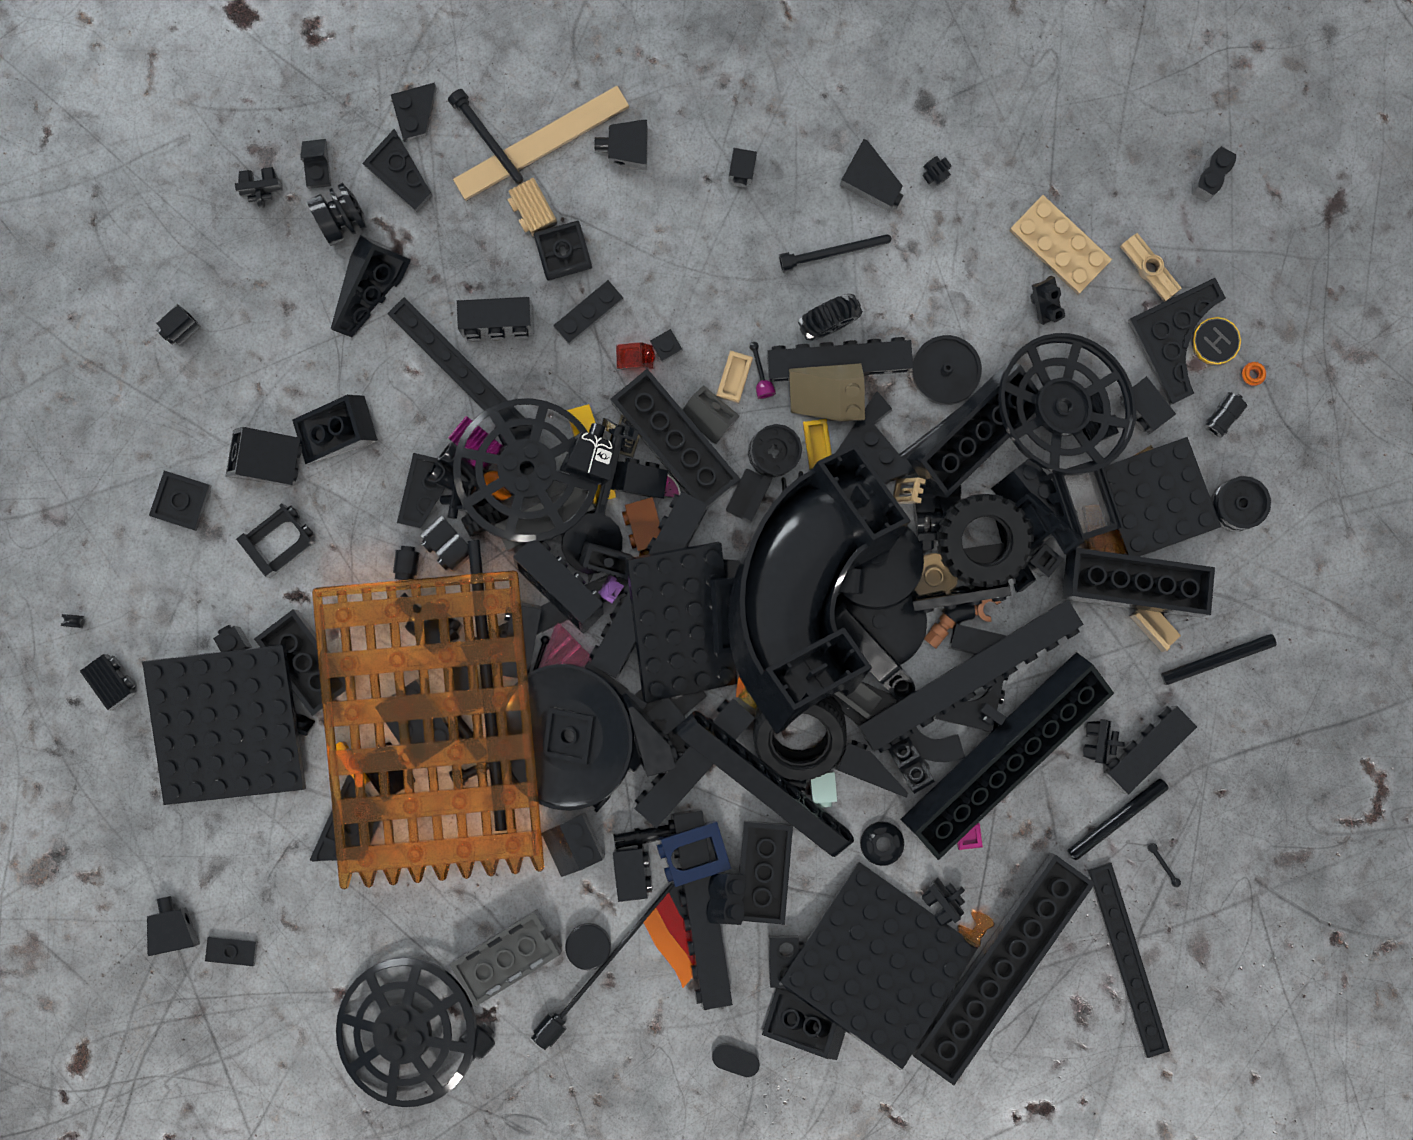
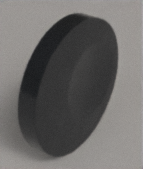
M942 335L928 340L920 347L913 360L912 378L917 390L926 399L936 404L953 405L964 401L975 391L981 379L982 365L977 351L970 343L957 336Z

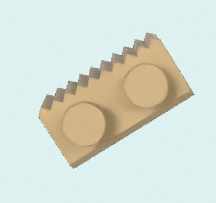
M534 178L509 190L511 198L507 200L513 212L519 211L522 217L519 223L525 233L529 231L533 237L535 232L548 229L557 224V220Z

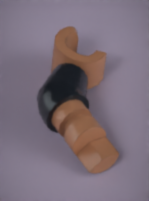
M992 599L982 600V603L979 605L970 606L968 603L958 604V607L954 609L943 608L941 611L943 614L939 617L940 622L938 624L934 623L924 640L936 649L949 634L947 632L948 629H953L955 624L975 619L976 615L986 622H992L991 616L985 615L983 612L984 605L987 602H993ZM998 601V602H993V603L996 604V605H998V604H1000V603H1002V602H1001V601Z

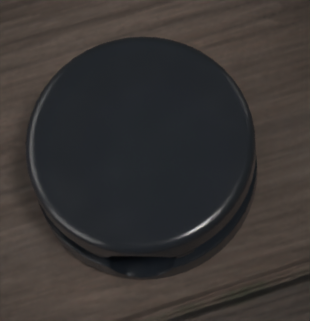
M584 923L575 927L566 940L565 951L567 958L575 967L582 970L599 968L606 962L611 951V940L604 928L594 923Z

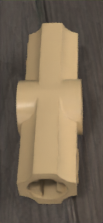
M1138 233L1120 246L1137 267L1140 277L1149 282L1164 302L1182 289L1165 268L1162 258L1152 252ZM1146 263L1154 264L1156 272H1149L1146 268Z

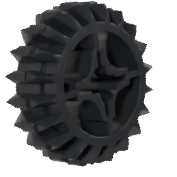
M848 293L830 299L808 311V313L803 314L798 324L806 340L813 341L851 324L862 315L863 311L855 295Z

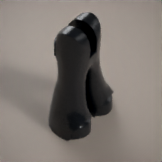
M450 442L443 449L438 460L453 469L457 446ZM462 458L461 475L468 480V482L462 480V484L475 486V492H477L479 486L475 467L466 458ZM438 462L433 464L425 478L426 481L451 491L453 490V484H455L454 474ZM484 498L476 505L481 507L487 504L488 502Z

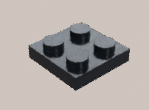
M164 470L149 516L197 531L212 486Z

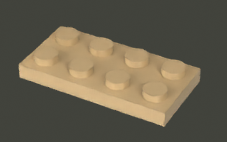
M1044 195L1009 230L1077 295L1112 260Z

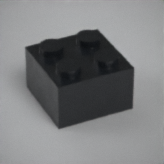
M643 846L615 849L613 851L618 902L648 899L649 892L653 890L652 877L646 874V868L650 866L649 851L644 852Z

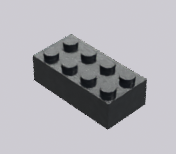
M528 541L513 556L515 568L584 634L604 614L602 596L594 589L590 591L584 585L586 583L585 580L578 573L572 574L567 569L569 565L560 556L556 558L551 554V548L545 541Z
M292 609L254 638L260 647L286 644L292 690L312 716H319L356 687L298 610Z
M744 821L739 875H744L746 883L745 895L742 899L744 904L743 921L785 925L793 834L792 825Z

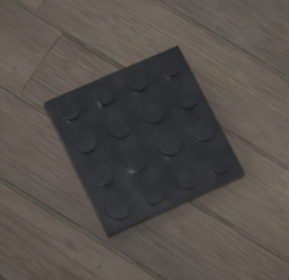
M1188 437L1105 467L1110 488L1114 493L1116 506L1122 516L1124 527L1117 530L1127 555L1140 557L1221 527Z

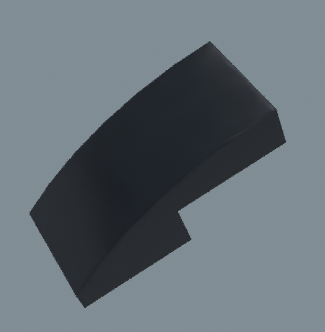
M909 737L897 742L888 749L914 794L935 782Z

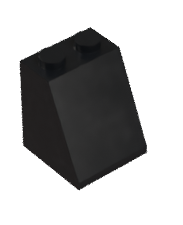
M247 427L234 429L225 477L282 486L293 485V482H296L298 477L296 461L302 453V444H299L300 438Z
M582 813L541 833L561 877L583 870L605 858V854L586 813Z

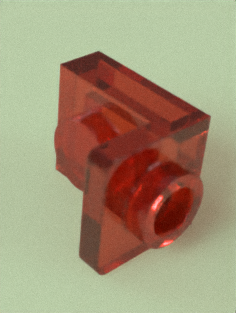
M643 342L616 345L617 369H653L655 353L652 345Z

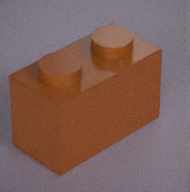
M653 497L626 504V511L622 512L625 525H631L633 534L628 535L632 549L637 548L638 553L648 551L646 549L653 537L657 539L661 531L658 529L660 521Z

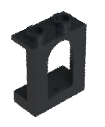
M281 503L279 505L281 508L248 534L243 533L236 538L267 578L273 577L315 544V541L312 539L314 533L306 524L301 525L297 520L300 515L291 505L287 507ZM292 522L300 532L299 539L272 562H269L256 544L281 524Z

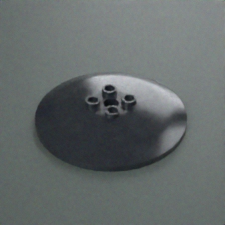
M553 664L538 668L525 675L512 687L499 712L497 728L500 759L503 767L515 786L528 798L540 805L566 811L590 807L612 794L621 784L629 770L635 740L628 708L616 688L593 670L575 664ZM567 729L574 733V740L572 742L565 739L564 734Z

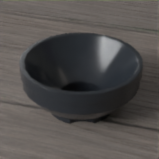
M884 821L875 822L863 831L860 848L862 854L869 862L879 866L893 864L902 855L904 838L901 831L895 825ZM881 837L888 838L891 843L889 850L885 852L879 851L876 847V842Z

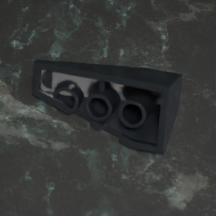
M360 235L349 259L331 330L353 337L370 318V312L377 304L384 302L386 299L385 295L393 286L397 287L402 281L411 259L379 242Z

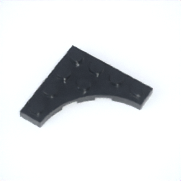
M1216 278L1202 283L1128 320L1171 405L1194 394L1188 377L1186 352L1193 330L1200 319L1212 307L1226 299Z

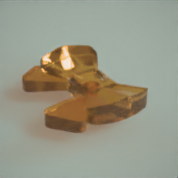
M972 912L971 915L976 922L973 930L959 925L958 931L970 945L980 947L981 938L987 929L994 927L995 923L986 914Z

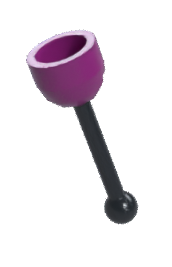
M751 342L749 348L753 351L760 377V382L756 386L757 398L765 399L776 395L773 383L765 380L758 354L759 345L757 342Z

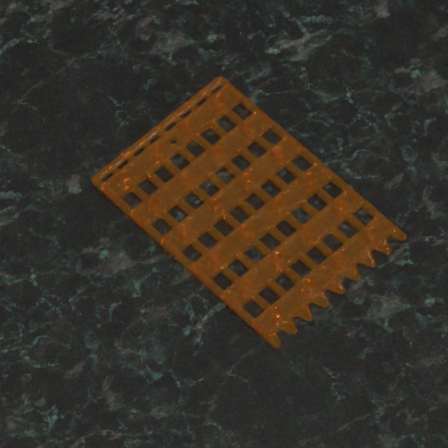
M512 570L314 588L312 598L340 888L345 890L349 887L352 873L358 872L364 885L370 888L373 886L377 870H383L389 884L394 886L398 883L401 868H407L413 881L420 883L426 866L432 865L437 878L440 881H444L447 878L449 867L452 863H456L462 877L468 879L472 874L475 861H481L486 874L490 877L495 875L499 859L506 860L513 874L520 872L524 857H530L536 871H543L544 856L518 573ZM509 581L510 588L495 589L494 582ZM485 583V590L470 591V584ZM460 585L461 592L446 593L445 586ZM421 588H436V594L421 595ZM411 589L410 597L397 598L396 590ZM386 591L387 599L372 600L373 592ZM362 594V601L348 602L347 595ZM337 596L338 603L323 604L322 597ZM415 604L422 606L420 613L414 612L413 606ZM512 613L514 637L499 638L497 614ZM473 616H488L490 639L475 640ZM463 617L465 641L450 642L448 618ZM438 619L440 643L426 644L424 620ZM414 621L416 645L401 646L399 622ZM389 623L391 647L377 648L375 625ZM365 626L366 650L352 651L350 627ZM340 628L342 652H327L325 629ZM516 662L518 685L504 686L502 663ZM492 664L494 687L479 689L477 665ZM467 666L468 690L455 691L453 667ZM443 668L445 692L430 693L428 669ZM418 670L420 694L406 695L404 671ZM394 672L396 696L381 697L379 674ZM369 675L371 698H356L355 676ZM345 677L347 700L332 702L330 678ZM521 710L523 734L508 735L506 711ZM496 712L498 736L484 737L482 714ZM472 715L474 738L459 739L457 716ZM447 717L449 740H434L433 718ZM423 719L425 742L410 744L408 720ZM398 721L400 745L386 746L384 722ZM374 723L376 747L361 748L359 725ZM349 726L351 749H336L334 727ZM525 759L527 782L512 783L510 760ZM501 761L503 784L488 785L486 762ZM476 763L478 786L464 788L462 765ZM452 766L454 789L439 790L437 767ZM427 768L429 791H414L413 769ZM403 770L405 793L390 794L388 771ZM378 772L380 795L366 796L364 773ZM354 774L356 797L341 799L339 776ZM515 809H530V831L517 832ZM505 810L507 833L492 834L490 811ZM481 812L483 835L468 836L466 813ZM456 814L458 837L443 838L441 815ZM432 816L434 839L419 841L417 818ZM407 819L409 842H394L393 820ZM383 821L385 844L370 845L368 822ZM358 823L360 846L346 847L344 824Z

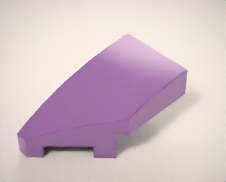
M609 575L598 593L602 596L603 600L613 604L624 586L617 582V578Z

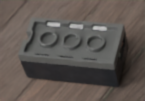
M538 909L449 964L474 1007L561 954L562 949L553 934L550 936L546 934L544 929L547 927V924Z

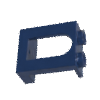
M715 820L665 838L660 837V844L656 845L660 859L665 858L667 868H664L668 883L672 882L675 887L731 869L719 826ZM708 837L710 838L716 861L688 870H678L673 866L671 856L675 849Z

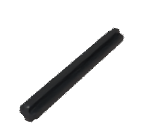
M1269 634L1163 672L1161 677L1164 684L1169 685L1275 647L1277 642L1274 635Z
M1158 779L1068 849L1069 855L1074 860L1081 858L1169 789L1167 783L1163 779Z

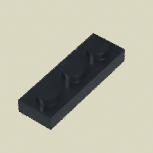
M607 280L553 326L570 345L622 302L624 298L611 282Z

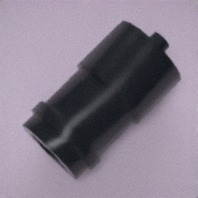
M1228 392L1212 416L1206 420L1204 427L1216 437L1222 438L1226 435L1230 426L1247 408L1246 402L1242 399L1243 396Z

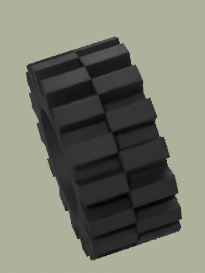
M489 503L476 509V512L494 526L508 518L507 515L499 512ZM468 514L462 517L461 521L469 537L486 532Z

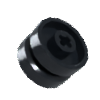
M1239 476L1228 480L1215 489L1211 497L1221 527L1229 531L1241 532L1256 527L1267 518L1271 510V497L1268 489L1261 481L1253 477Z

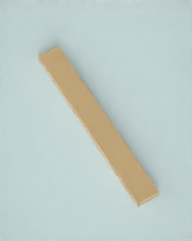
M615 86L503 151L519 171L629 108V105L618 86ZM494 155L455 177L453 181L464 200L467 201L510 175Z

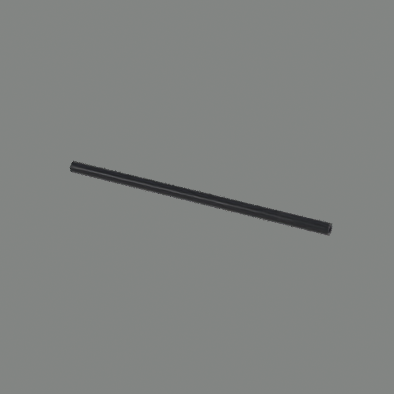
M480 540L468 541L494 823L495 831L507 830Z

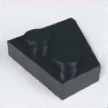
M435 82L390 94L404 142L427 136L429 118L433 109L434 93H436L437 89Z

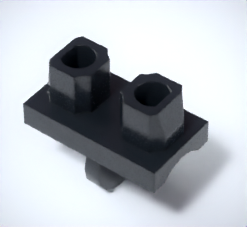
M273 167L261 169L262 180L254 181L251 170L239 171L235 190L239 192L240 196L248 195V202H257L259 208H265L266 200H273L272 193L270 192L283 191L282 183L279 181Z
M1049 276L1046 280L1033 284V293L1030 299L1036 305L1039 323L1044 325L1050 321L1057 322L1063 319L1065 311L1060 305L1061 290L1060 287H1057L1055 277Z
M1100 719V722H1087L1086 734L1098 736L1097 746L1085 744L1083 757L1095 760V763L1106 764L1108 745H1110L1109 755L1115 756L1117 754V746L1125 747V742L1118 741V731H1112L1111 740H1109L1112 721Z
M936 878L922 895V899L929 907L937 901L941 904L943 908L935 915L942 925L951 921L956 923L961 920V916L964 914L960 907L965 903L961 897V894L965 891L962 886L955 889L951 882L944 886L940 879Z

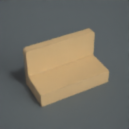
M1137 609L1130 615V618L1161 652L1168 651L1171 648L1170 646L1181 637L1178 631L1160 612Z

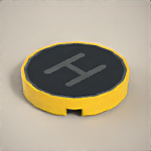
M1214 317L1205 320L1197 326L1192 337L1194 353L1206 364H1225L1233 359L1240 350V333L1236 326L1225 318Z

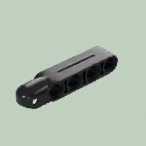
M841 601L837 603L834 612L837 630L846 629L872 666L870 672L898 700L915 692L914 681L902 669L900 664Z

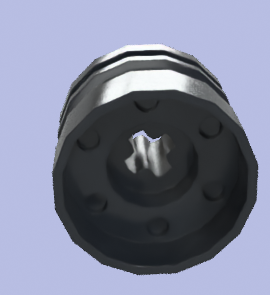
M343 182L338 185L341 196L338 197L333 188L329 189L332 201L327 202L321 194L307 200L310 211L330 246L345 239L342 228L345 226L353 235L356 234L352 224L355 221L361 230L367 228L364 213L358 201Z
M780 424L764 427L754 435L748 448L749 461L755 471L772 478L783 476L796 467L802 454V445L798 435L791 428ZM772 446H774L775 450H779V454L775 458H773L772 454H768V450Z

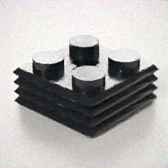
M573 221L534 233L545 277L548 281L592 268L580 221ZM561 246L569 249L566 251V255L562 256L561 253H557L560 251Z

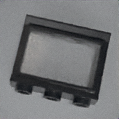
M1089 461L1067 469H1080L1084 467H1089L1095 464V462ZM1105 467L1084 475L1050 473L1041 477L1042 482L1053 480L1056 493L1049 495L1050 502L1052 504L1060 502L1064 516L1060 518L1084 540L1124 527L1122 516L1114 500L1113 490L1110 488L1106 476Z

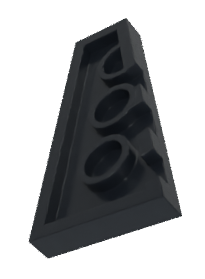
M1007 581L1006 584L993 587L974 586L973 589H970V587L960 586L951 589L950 594H946V591L941 590L913 596L912 600L914 611L919 610L920 613H929L937 607L954 609L958 607V604L968 603V605L973 606L981 604L982 600L992 599L993 602L1006 600V596L1012 595L1009 582Z

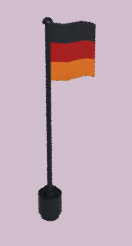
M671 882L559 1015L555 1012L552 1015L548 1013L533 1030L534 1034L531 1037L538 1046L546 1050L549 1046L552 1047L567 1029L564 1026L566 1023L563 1019L564 1016L643 923L655 946L675 970L682 988L686 986L692 978L690 966L694 965L693 955L689 956L687 950V941H690L689 931L685 932L683 917L687 915L686 909L681 907L679 893L683 892L682 885L675 887Z

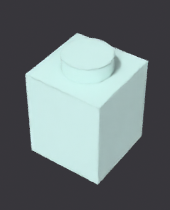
M826 772L821 777L810 779L811 800L821 808L832 807V802H837L835 772Z

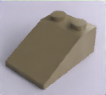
M861 363L789 369L791 413L836 421L865 420V386Z

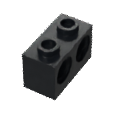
M798 935L769 936L770 988H784L779 984L782 979L780 972L783 968L790 967L804 945L803 941H799ZM783 943H790L793 945V951L789 955H783L779 951L780 946Z

